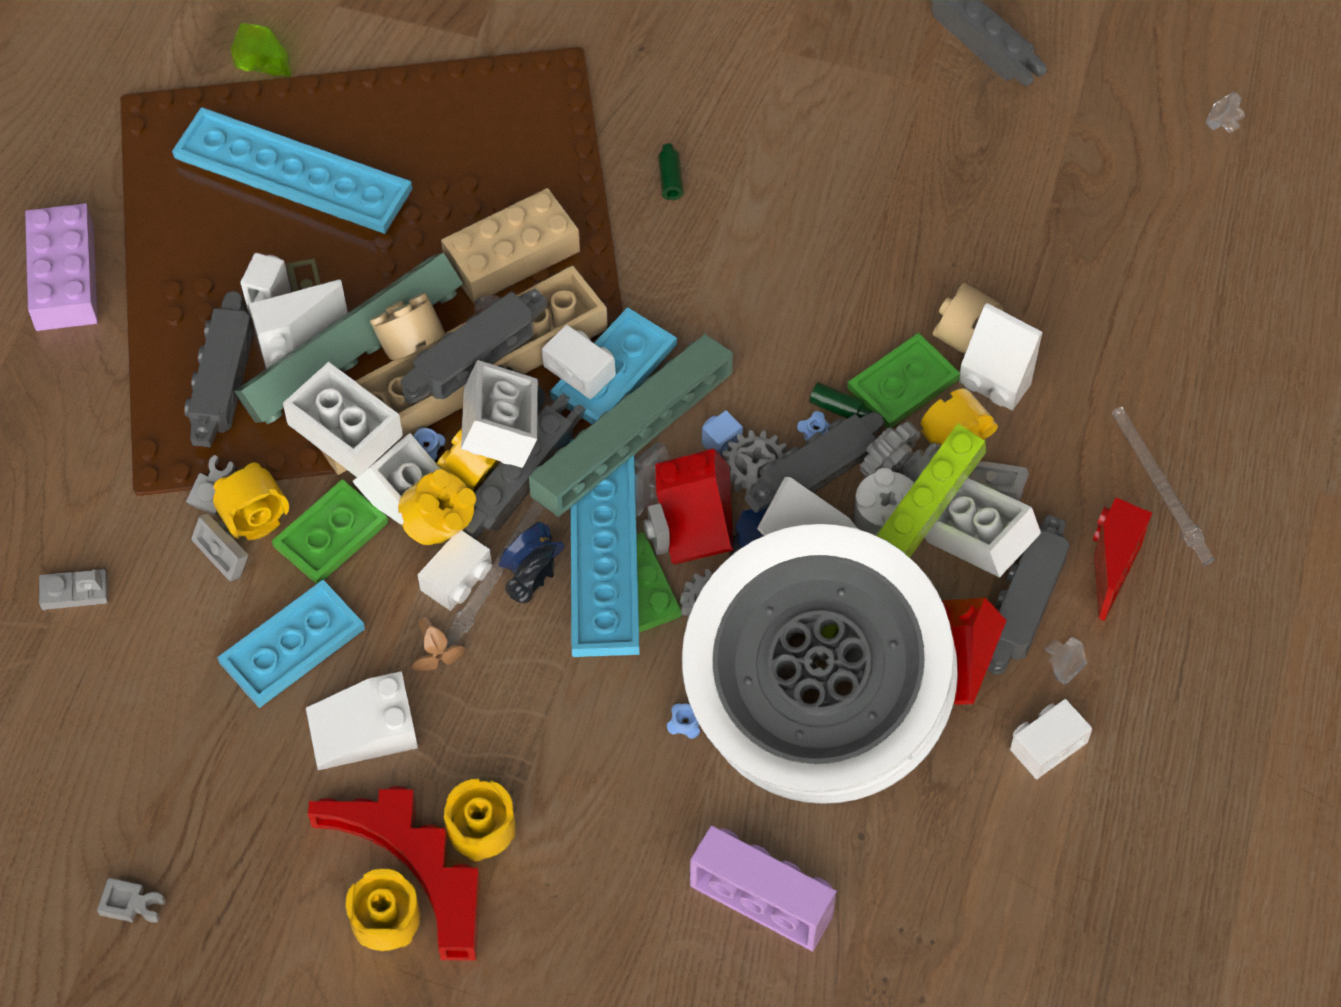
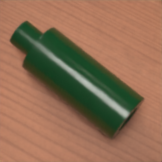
M666 143L658 154L662 197L666 200H677L684 194L680 156L678 151L674 150L672 144Z
M817 382L809 399V403L846 419L854 414L861 419L873 412V410L864 407V401L820 382Z

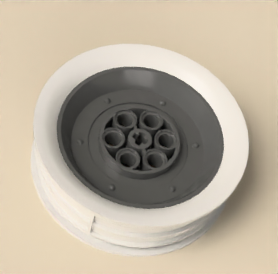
M809 524L785 528L756 539L733 554L711 576L699 594L688 619L682 652L683 677L690 706L706 736L729 764L755 785L781 797L806 803L829 804L858 800L880 792L904 778L922 762L939 740L952 711L957 687V656L949 620L944 605L928 577L913 560L889 542L873 534L840 525ZM828 625H836L839 627V633L835 638L826 639L822 637L823 629ZM797 633L806 635V641L802 646L791 647L789 645L792 635ZM851 649H860L863 651V657L856 663H850L845 660L847 652ZM817 659L822 662L826 660L828 667L824 670L820 667L817 668L814 662ZM787 665L796 667V674L793 678L789 680L779 678L780 670ZM842 681H849L854 684L852 692L846 696L836 693V687ZM814 689L820 692V697L816 703L806 704L802 701L804 693L808 690Z

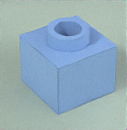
M727 410L719 416H712L702 427V445L707 450L715 449L722 457L723 451H727V443L729 441L736 443L737 435H742L743 426Z

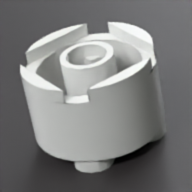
M888 468L878 469L876 473L866 477L856 491L854 506L856 527L861 531L876 536L914 482L905 475L893 472Z

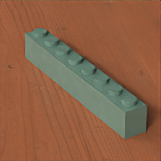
M434 254L241 385L234 392L254 422L263 423L265 421L269 424L283 415L281 409L284 408L283 402L325 364L330 362L344 372L355 366L359 362L357 357L364 352L371 354L382 347L369 321L371 318L386 312L385 308L396 302L402 301L404 305L409 304V299L426 292L432 305L438 301L445 303L457 295L455 289L463 285L445 254Z
M706 334L697 341L691 342L681 354L669 360L660 371L648 377L639 388L631 394L624 396L621 402L613 409L603 413L598 421L588 429L582 430L572 442L560 448L551 459L542 466L536 467L529 476L531 498L556 516L562 515L732 375L733 352Z

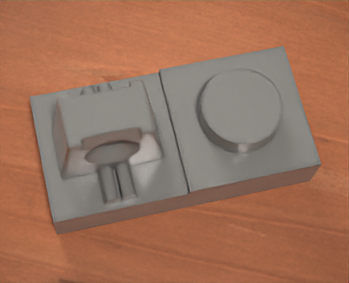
M980 461L968 478L1020 501L1029 473L1025 467Z
M208 513L199 516L191 540L230 582L239 579L249 555L233 539L234 537L223 520L215 521Z
M106 569L39 575V605L42 610L108 603V574Z

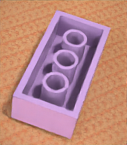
M87 203L26 210L28 311L35 330L98 324L94 225Z
M711 825L690 860V887L812 952L833 917L836 890L832 889V886L827 881L819 877H814L813 879L801 873V870L789 861L780 862L761 846L755 844L750 846L740 841L738 836L728 829L722 828L719 830Z

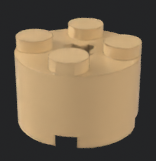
M964 282L953 299L948 297L943 302L939 310V314L943 315V317L936 325L933 336L959 352L966 354L985 304L988 303L1002 311L1003 305Z
M426 292L409 299V304L404 305L402 301L396 302L385 308L386 312L369 320L385 354L390 360L410 355L418 351V347L425 343L428 346L445 334Z

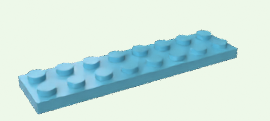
M202 107L172 151L175 159L384 234L413 189L411 181Z
M634 455L571 506L572 657L640 655Z

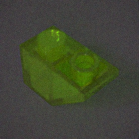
M241 23L231 46L235 68L244 71L267 73L273 76L291 77L292 71L288 53L270 28Z

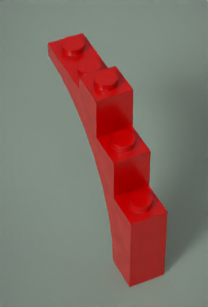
M403 786L379 789L378 802H373L367 798H357L353 801L321 798L318 801H309L308 817L312 828L339 830L363 837L386 849L410 870L422 885L434 909L437 921L438 950L441 960L476 961L480 899L479 870L467 864H455L452 868L447 867L448 838L446 828H440L431 824L415 828L416 799L413 789H407Z

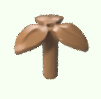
M424 617L419 620L418 624L424 636V649L429 655L421 656L414 660L411 664L413 670L422 672L436 670L439 660L442 659L446 665H449L462 657L466 651L465 646L456 644L445 649L448 640L443 632L433 626L430 618Z

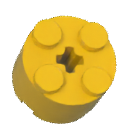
M958 389L951 392L950 394L953 398L946 402L942 399L938 400L926 412L920 424L924 429L920 431L930 444L937 443L941 445L958 423L983 440L994 434L998 428L993 417L968 389Z
M461 429L451 441L454 445L450 451L446 450L436 465L461 479L474 492L499 461L462 450Z
M250 463L244 469L228 477L218 479L213 486L215 490L213 505L232 536L239 539V536H245L247 540H256L268 535L281 524L278 519L283 512L287 515L289 511V502L270 472L261 468L258 463Z
M443 469L435 470L425 475L402 494L398 503V513H401L404 521L402 526L405 532L418 543L423 545L442 544L469 525L474 514L476 495L455 475Z
M470 779L462 782L449 793L444 809V820L449 841L459 853L467 856L470 860L481 861L498 855L508 847L515 837L516 824L512 799L504 787L493 781L490 783L480 781L479 779Z
M391 869L369 871L356 884H353L347 893L346 912L352 931L361 945L373 950L389 951L404 947L412 941L420 923V908L414 887L402 874Z

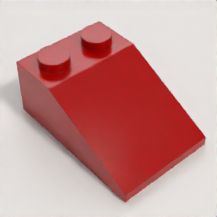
M710 449L656 463V494L669 528L668 549L671 562L677 565L733 551L730 466L715 449Z
M1117 497L1111 508L1106 506L1103 508L1093 537V541L1097 542L1094 562L1098 617L1102 621L1106 620L1143 545L1152 512Z
M985 597L941 600L949 620L957 656V687L953 705L974 704L1007 620Z

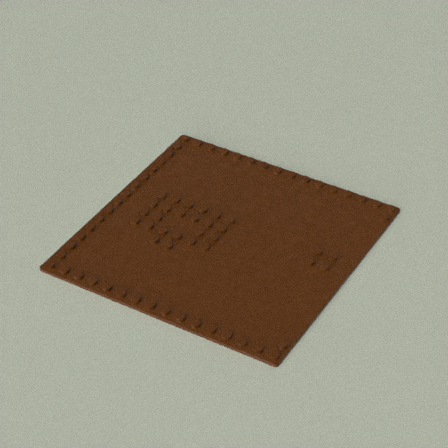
M581 47L125 94L120 99L133 490L138 496L192 490L199 473L206 476L209 475V461L214 455L220 459L216 466V469L219 471L225 470L229 461L235 465L234 473L244 469L250 463H258L261 468L270 472L274 480L336 474L321 450L288 425L284 408L281 409L283 415L269 424L265 421L263 423L254 422L239 398L231 429L224 433L217 432L211 447L193 446L191 443V423L189 417L185 416V403L187 398L192 397V375L194 372H198L199 369L198 352L200 346L205 345L206 321L211 320L214 308L221 309L225 294L233 291L241 293L243 298L242 305H244L245 312L249 316L241 280L255 253L266 256L273 255L280 260H284L286 271V263L315 259L321 284L341 279L347 312L349 313L432 255L443 253L442 239L548 188L578 228L580 252L473 304L462 286L455 289L457 295L445 303L438 301L432 305L443 326L444 332L446 333L460 326L474 315H479L489 308L496 299L503 298L510 292L518 295L571 266L575 267L607 307V329L623 313L585 53ZM202 107L411 181L413 189L384 234L175 159L172 151ZM311 264L293 268L298 290H302L300 283L304 279L311 280L313 283L312 287L316 286ZM250 318V324L254 336L242 385L266 369L252 318ZM605 331L590 338V341L595 343ZM381 347L371 354L364 352L358 356L359 362L343 373L356 381L394 360H390ZM543 364L525 374L538 379V385L545 393V402L537 413V417L546 405L551 407L555 400L551 399L550 391L561 380V378L545 368ZM463 408L426 427L435 431L436 434L443 435L445 438V445L439 448L435 462H438L445 451H450L454 445L451 441L462 429ZM565 408L561 415L567 418L572 411ZM581 418L573 428L572 439H575L582 430L588 429L592 424ZM424 443V446L428 447L429 443Z

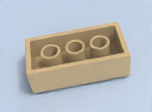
M548 188L441 240L443 253L462 281L463 285L461 286L473 304L580 252L579 230Z

